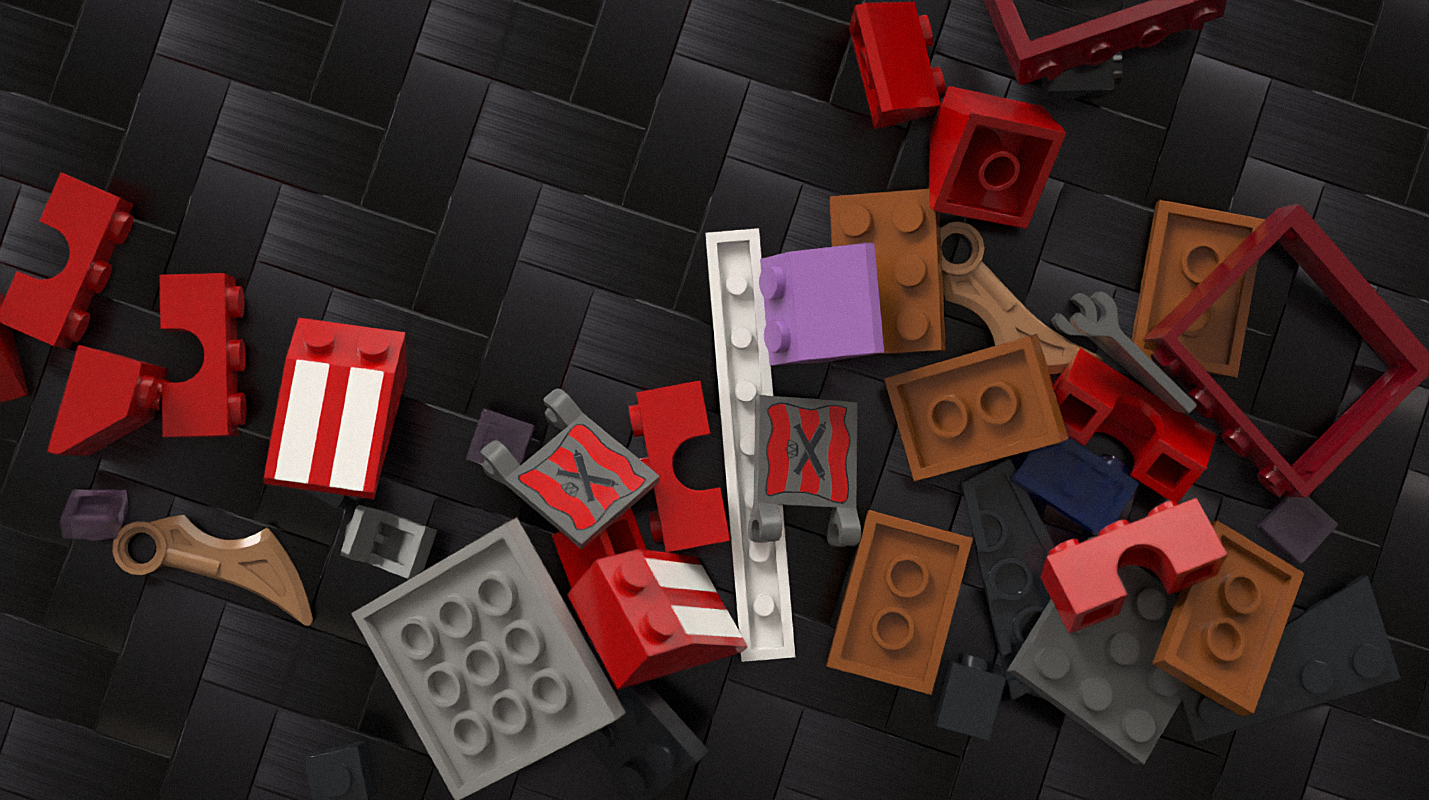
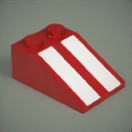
M298 318L286 356L265 467L264 484L374 499L407 376L405 332Z
M637 549L598 559L567 594L617 689L743 652L748 647L697 556Z

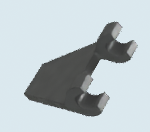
M1095 292L1089 298L1085 294L1076 293L1070 300L1079 307L1081 313H1075L1070 318V322L1062 314H1056L1051 319L1052 325L1060 333L1084 336L1090 339L1174 411L1190 413L1197 406L1121 331L1118 323L1117 306L1108 294ZM1095 304L1101 309V317L1098 321Z

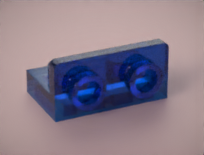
M1069 436L1063 442L1028 451L1010 481L1095 536H1098L1103 528L1116 522L1140 484L1127 476L1130 468L1123 462L1106 453L1098 457Z

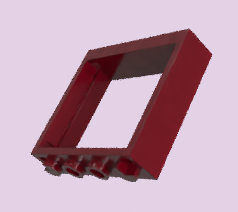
M983 0L1019 86L1046 76L1048 81L1060 76L1064 70L1085 63L1087 65L1104 63L1111 59L1115 53L1135 46L1140 48L1154 46L1163 41L1168 35L1188 28L1191 30H1201L1204 23L1224 16L1227 0H1151L1030 41L1013 0Z
M1300 204L1277 208L1143 339L1153 350L1151 354L1152 361L1167 376L1178 378L1189 391L1187 396L1197 404L1194 409L1204 417H1212L1225 431L1221 437L1226 445L1237 455L1243 458L1248 457L1259 469L1257 478L1260 483L1277 497L1282 495L1283 497L1306 499L1429 375L1428 350ZM1277 240L1389 367L1292 466L1287 463L1177 339Z

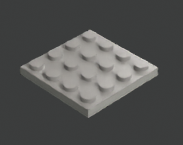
M517 518L500 526L351 613L454 800H460L615 721L626 713Z

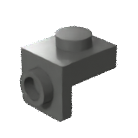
M358 505L353 518L346 527L341 556L351 560L366 562L411 579L424 571L437 530L387 511Z

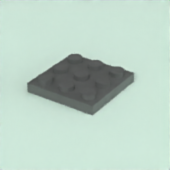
M1129 565L1117 571L1119 580L1127 593L1119 615L1069 634L1051 599L1007 672L1134 764H1145L1190 686L1152 664L1178 595L1176 593L1168 595L1161 582L1138 565Z

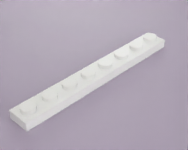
M759 228L706 233L738 626L739 632L748 646L741 652V661L795 657L783 506L778 505L782 521V536L778 541L756 543L748 537V525L754 498L755 396H773L769 352L764 342V330L766 327L764 297L759 287L761 273Z

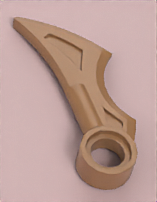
M963 222L948 223L940 228L941 247L944 239L952 234L964 236L971 246L970 257L963 264H952L945 260L942 255L943 295L945 301L966 307L977 314L988 326L995 346L1038 334L1049 374L1062 373L1080 348L1102 361V357L1069 341L1041 322L1009 291L981 261L984 254V243L977 229Z
M183 514L152 522L139 521L127 524L118 531L113 541L112 552L116 563L122 570L130 574H150L160 570L164 565L242 587L275 604L303 625L309 626L313 623L310 603L300 575L290 556L268 527L247 538L224 540L202 532ZM140 532L151 535L157 546L153 559L144 564L134 561L128 552L130 539Z

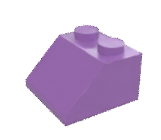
M874 243L792 251L760 259L759 287L764 297L766 319L764 342L769 352L770 366L825 363L884 353Z

